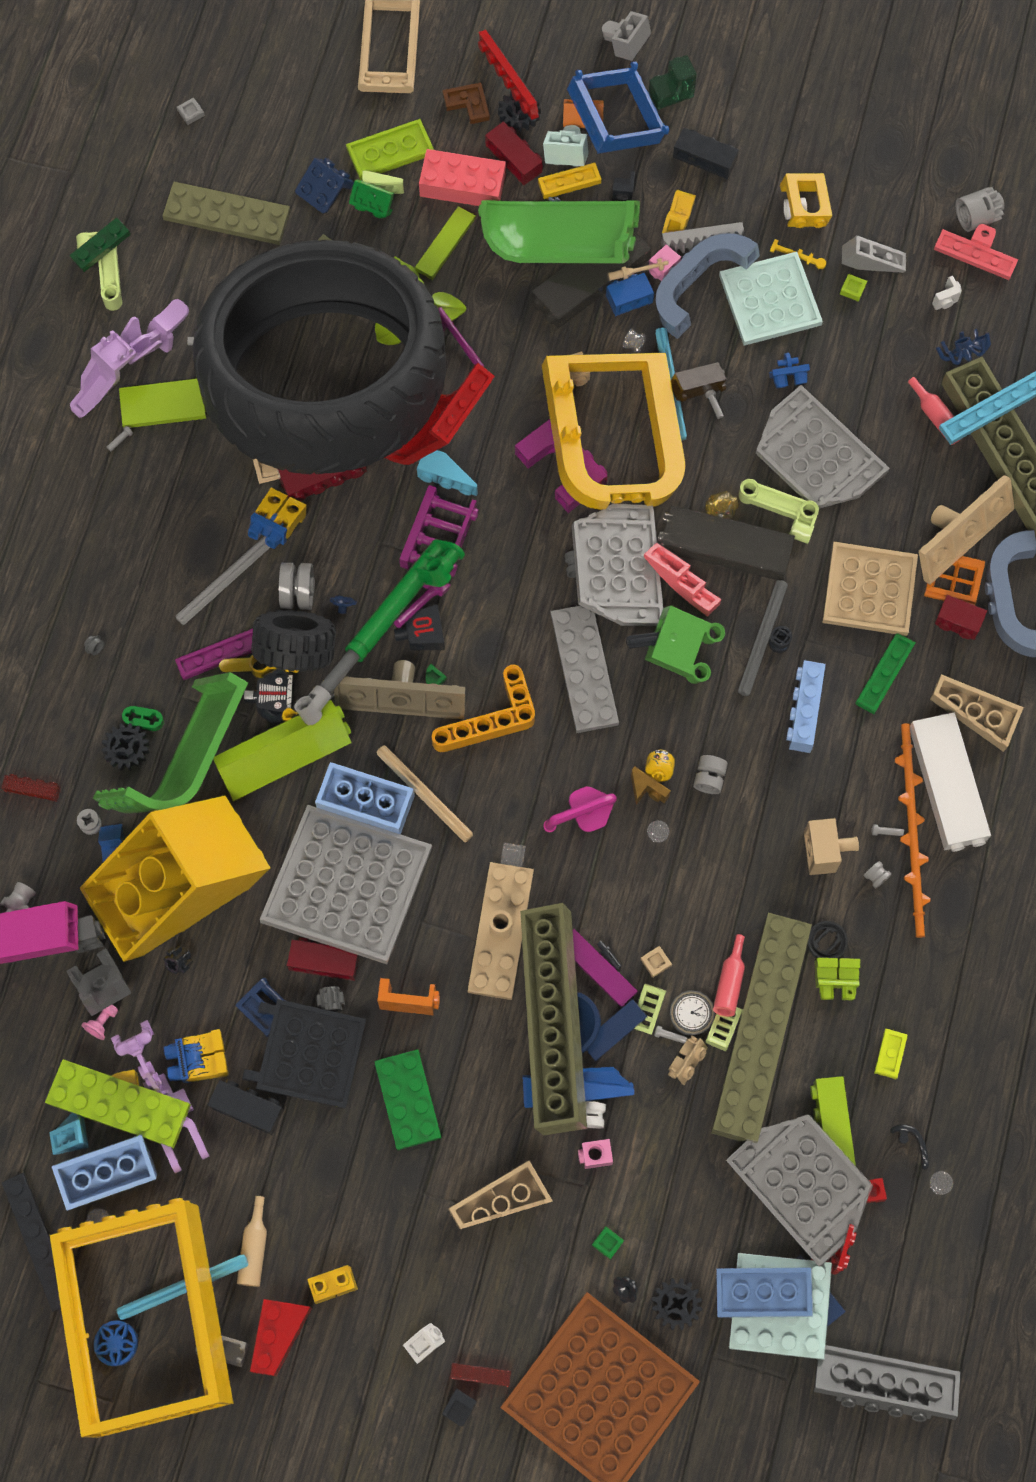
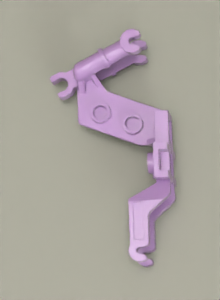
M148 1020L140 1023L142 1027L141 1033L123 1042L119 1035L111 1038L118 1055L130 1054L138 1058L140 1062L138 1070L142 1078L145 1079V1083H143L145 1088L190 1103L184 1089L173 1093L165 1074L158 1075L152 1063L145 1061L142 1052L145 1045L151 1041L152 1035H154ZM192 1105L190 1106L188 1113L194 1110ZM186 1117L182 1127L188 1128L202 1159L209 1157L196 1124L193 1120ZM162 1145L174 1173L181 1171L182 1169L178 1164L173 1149Z

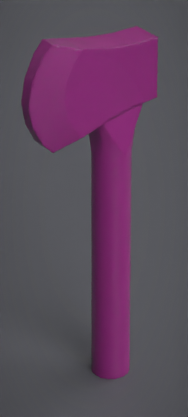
M447 583L442 587H435L425 584L423 587L428 590L394 621V625L400 628L431 598L437 595L442 597L451 585Z

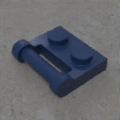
M262 978L235 1006L265 1036L269 1037L273 1015L258 1013L260 1002L265 1003L258 994L263 991L275 1004L277 999H284L269 985V981L266 978Z

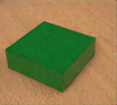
M606 1226L592 1246L611 1260L624 1240Z

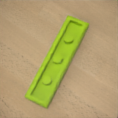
M458 206L415 266V270L433 280L474 222L475 215Z

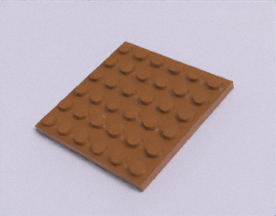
M587 1292L500 1408L591 1482H628L700 1381Z

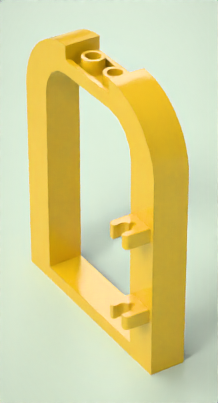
M666 353L546 356L542 364V372L558 472L561 482L570 496L587 507L599 510L606 509L610 502L613 504L622 503L623 501L639 503L644 500L645 505L655 507L668 500L683 479L685 459ZM642 370L659 467V480L651 484L601 485L593 481L585 469L580 440L581 428L578 426L573 397L574 385L573 380L570 379L569 372Z

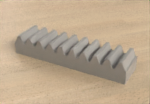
M743 223L662 233L661 245L662 248L668 245L676 253L678 249L685 253L686 248L691 251L701 241L714 235L730 233L743 236Z

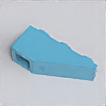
M436 450L420 459L417 475L421 480L428 483H438L446 489L453 488L459 490L464 495L472 494L477 496V484L446 453Z

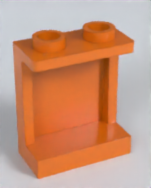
M380 978L377 1000L380 1010L434 1015V1009H439L440 996L434 984H430L429 996L423 997L391 993L390 979Z

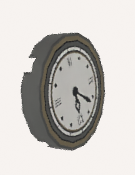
M691 990L682 992L674 999L669 1015L677 1031L684 1035L697 1036L710 1028L714 1021L715 1012L713 1011V1003L708 996Z

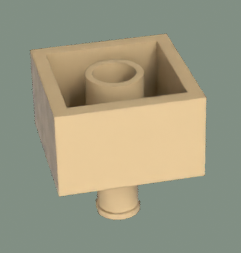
M835 818L812 820L808 822L805 828L804 840L809 875L836 873L841 863L840 852L859 850L858 837L838 839Z

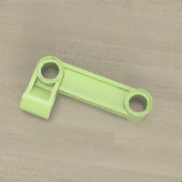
M98 232L78 234L76 236L77 249ZM116 246L98 261L101 296L105 307L113 311L118 310L122 305Z
M746 479L741 483L738 495L741 502L753 504L794 519L788 537L808 544L819 512V507L814 501H806L758 484L753 479ZM751 489L754 493L746 494L744 490ZM810 510L813 515L807 516L803 511Z

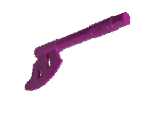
M442 307L438 308L443 332L448 328L466 355L471 359V362L474 365L479 363L484 367L480 358L471 346L468 345Z

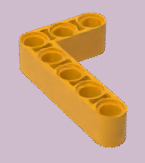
M509 665L503 672L504 686L511 708L435 729L432 733L434 749L438 752H446L531 728L535 722V710L521 668L517 665ZM515 674L519 678L512 681L508 679V676ZM516 694H522L525 698L522 700H516L514 696ZM527 713L531 717L528 720H523L519 716ZM507 719L510 723L502 726L499 724V721ZM481 725H487L489 729L485 732H482L478 730V727ZM459 731H466L468 735L466 737H459L457 733ZM443 736L447 738V741L438 743L436 739Z

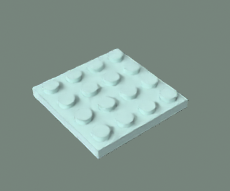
M798 252L754 262L747 270L739 266L720 271L719 277L743 345L822 325L823 321Z
M738 1253L737 1268H812L813 1317L732 1318L729 1349L825 1360L832 1263L825 1262L823 1265L818 1266L815 1261Z

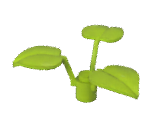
M396 256L394 257L396 260L401 262V265H406L412 272H414L418 276L419 282H423L421 279H419V274L414 267L401 261ZM438 292L432 295L435 301L434 305L437 308L442 307L451 321H454L466 311V306L459 299L448 293ZM378 323L375 324L376 340L379 343L385 345L401 343L391 331Z

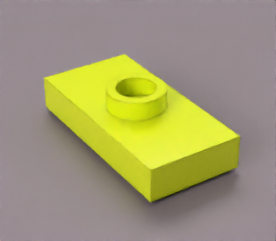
M890 1029L884 1030L874 1071L875 1074L893 1079L898 1078L907 1034Z

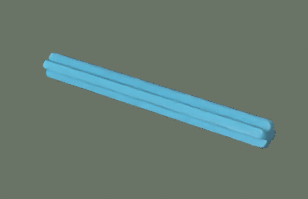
M663 327L656 329L655 334L659 353H666L671 380L675 371L667 329ZM673 394L681 441L686 440L687 434L681 402L677 401Z
M239 1255L209 1268L211 1280L215 1281L247 1267L248 1261L246 1256ZM185 1279L119 1307L117 1314L120 1320H125L187 1293Z

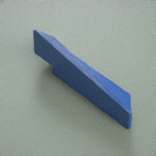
M614 1067L583 1068L585 1101L634 1095L633 1083H629ZM523 1075L525 1108L533 1107L531 1076Z

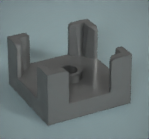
M106 948L97 953L98 958L102 962L100 966L82 975L77 966L66 971L77 988L82 1003L91 1016L131 994L119 968Z

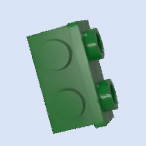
M357 179L354 181L349 204L355 206L354 208L359 211L372 212L373 216L377 218H386L392 214L390 207L394 193Z

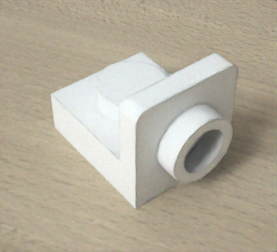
M430 1323L418 1331L403 1346L418 1364L436 1348L441 1346L445 1340L442 1337L441 1331Z

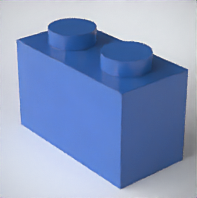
M645 273L639 275L633 274L628 279L610 283L606 288V297L614 315L617 316L653 303L654 292Z

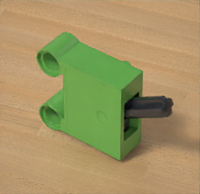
M670 605L663 608L654 633L628 636L626 638V645L629 649L649 646L644 660L684 676L690 683L696 684L708 680L711 675V670L707 664L702 662L694 664L701 642L713 644L721 641L725 636V629L719 623H709ZM710 629L715 632L714 639L709 634ZM696 668L701 672L700 678L695 675Z

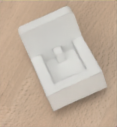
M953 276L948 277L945 285L946 290L935 294L932 303L935 310L947 309L958 302L962 290L959 282L955 281Z

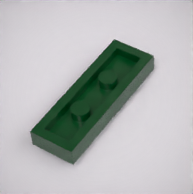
M116 217L70 254V257L85 272L129 237L131 233Z

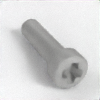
M709 390L705 393V396L709 398L717 419H720L724 415L715 397V390Z
M125 426L123 428L124 431L107 446L110 452L126 437L133 434L129 427Z
M873 824L872 835L903 836L904 829L878 827V825Z
M657 1026L654 1033L655 1037L659 1038L661 1036L684 1044L687 1040L686 1036L664 1030L661 1026Z

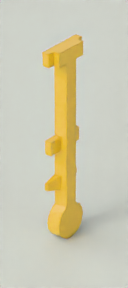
M776 239L770 249V252L773 253L775 250L785 254L796 252L777 245L779 240ZM798 250L799 258L807 261L808 265L809 263L815 264L818 269L826 267L825 259H815L812 253L807 256L802 254L803 250Z

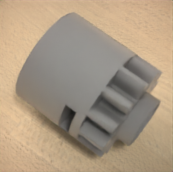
M993 187L979 190L956 200L955 207L958 220L967 232L975 230L980 224L988 225L1001 220L1002 215H1004L1002 211L1004 210V200L1001 194L997 193V190L994 191Z

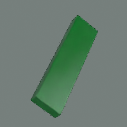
M899 633L895 634L855 704L875 714L916 642Z

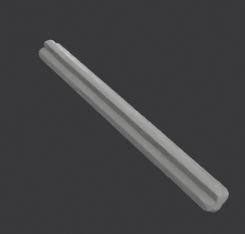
M266 536L261 538L176 615V619L182 625H185L270 548L265 544Z

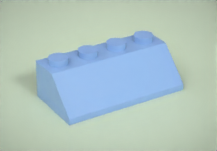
M142 1135L52 1166L66 1210L157 1178L153 1159Z

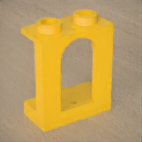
M824 173L785 174L780 183L781 192H787L791 219L787 224L788 227H826L832 217ZM817 191L820 209L816 213H809L802 207L799 192Z

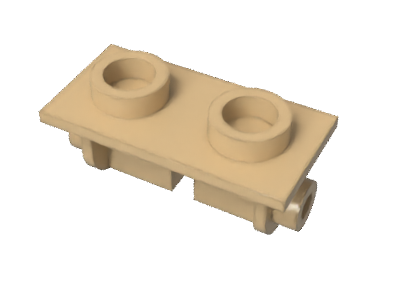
M691 1036L690 1039H687L679 1052L686 1057L682 1059L676 1056L669 1067L668 1075L674 1079L677 1077L682 1085H685L687 1080L692 1078L698 1062L703 1060L708 1047L701 1038L698 1040Z

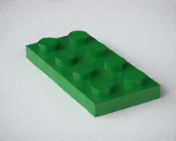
M419 1050L374 1061L397 1151L441 1139Z

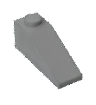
M856 235L842 245V264L858 270L903 273L906 271V253Z

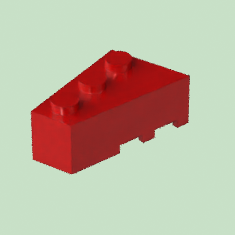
M263 1300L250 1372L275 1377L278 1375L293 1343L312 1311L311 1307Z

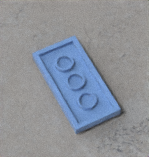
M812 1268L717 1269V1317H813Z

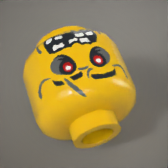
M665 750L651 752L646 760L645 773L657 782L668 781L674 771L675 761L673 756Z

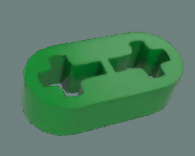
M129 706L122 713L124 723L127 726L131 723L133 728L139 726L142 730L158 731L164 725L161 713L154 709ZM135 713L139 718H133V721H130L127 716ZM156 716L158 722H154V725H151L150 721L145 719H153Z

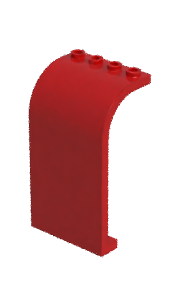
M475 364L456 391L448 395L441 394L434 411L420 432L407 444L403 445L401 449L384 458L399 464L410 465L449 444L495 376L481 364Z

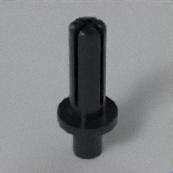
M602 940L598 942L597 946L601 950L599 954H603L616 970H619L622 965L609 948L611 946L606 947Z

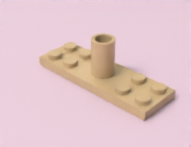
M1003 475L961 514L944 505H940L934 510L931 522L943 530L938 532L932 540L919 550L925 582L933 583L1015 509L1011 478Z
M490 862L468 993L512 1000L522 944L520 911L527 910L534 869ZM499 924L507 926L504 929L496 928V926Z

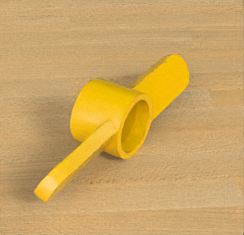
M253 655L250 658L223 659L219 663V668L223 672L251 671L258 678H263L272 669H276L275 667L268 666L263 670L254 669L253 665L258 660Z

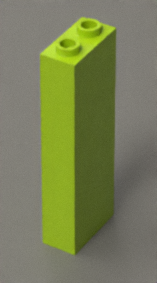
M329 700L321 710V719L313 725L305 724L298 715L215 756L213 761L233 801L350 744L351 740L348 735L351 734V730L347 722L342 721V718L345 716L340 706L335 707L332 700Z

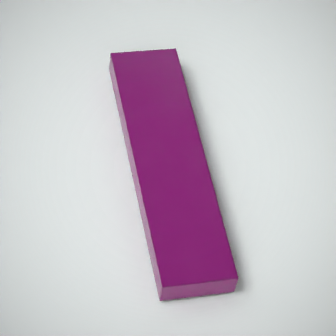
M253 629L175 659L183 681L219 667V663L223 659L241 658L251 654Z
M573 929L575 963L623 1008L638 991Z

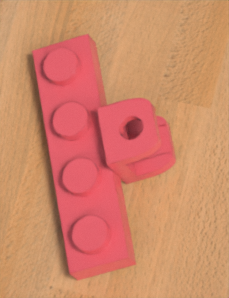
M980 224L976 228L971 240L943 229L934 247L935 251L1007 280H1010L1018 262V259L991 249L996 230L984 224Z

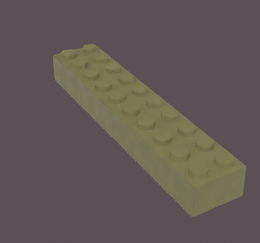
M983 357L946 372L942 381V386L959 414L1002 390ZM1013 409L972 432L971 435L997 479L999 480L1003 475L1011 478L1014 508L1027 530H1034L1036 538V445Z
M563 903L522 910L520 914L534 1129L542 1135L587 1129L571 911Z
M772 913L767 914L711 1130L712 1134L744 1143L747 1140L753 1143L758 1142L812 924Z

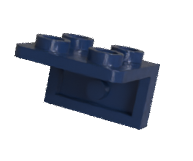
M314 158L295 192L321 213H327L341 189H351L354 182L349 179L350 175L342 169L337 170L334 167L335 163L327 158L324 160Z

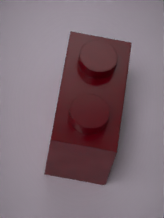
M947 595L935 624L944 631H953L964 639L975 640L987 610Z

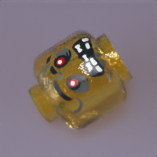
M728 491L712 494L705 503L706 512L715 521L732 518L735 515L736 509H738L737 498L733 497Z

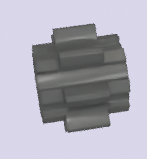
M331 986L319 989L320 994L316 995L318 1008L333 1012L342 1010V1005L345 1004L344 994L340 992L339 987Z

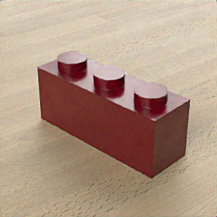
M503 121L485 135V146L500 161L506 162V168L523 185H526L542 173L543 160L538 153H534L528 143L517 136L513 127L508 126Z
M298 938V940H292L287 967L289 971L355 981L360 955L323 943H311V940L307 938Z

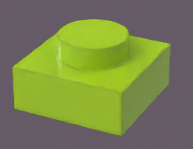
M848 274L840 295L859 302L867 281Z

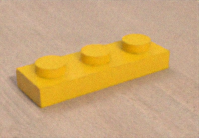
M591 163L538 178V184L543 198L547 199L601 184V177L596 163Z

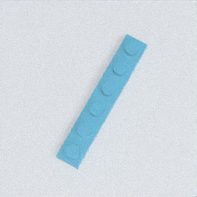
M1036 371L940 424L939 429L950 445L1035 398Z

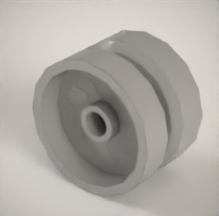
M282 562L279 575L280 609H293L297 596V605L300 610H312L315 590L313 563H301L296 575L294 563Z

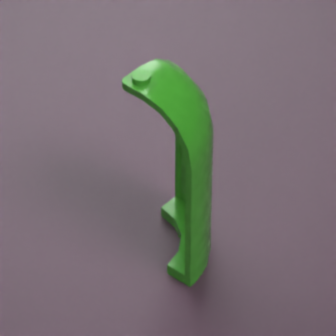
M482 200L478 212L481 217L485 240L492 251L505 260L518 263H625L630 258L628 251H633L636 238L632 236L634 228H638L640 201L532 202Z

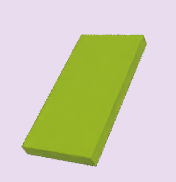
M421 119L346 144V149L360 180H363V171L381 174L424 159L427 149L434 150Z
M197 379L119 388L123 428L125 426L133 428L206 419L205 406Z

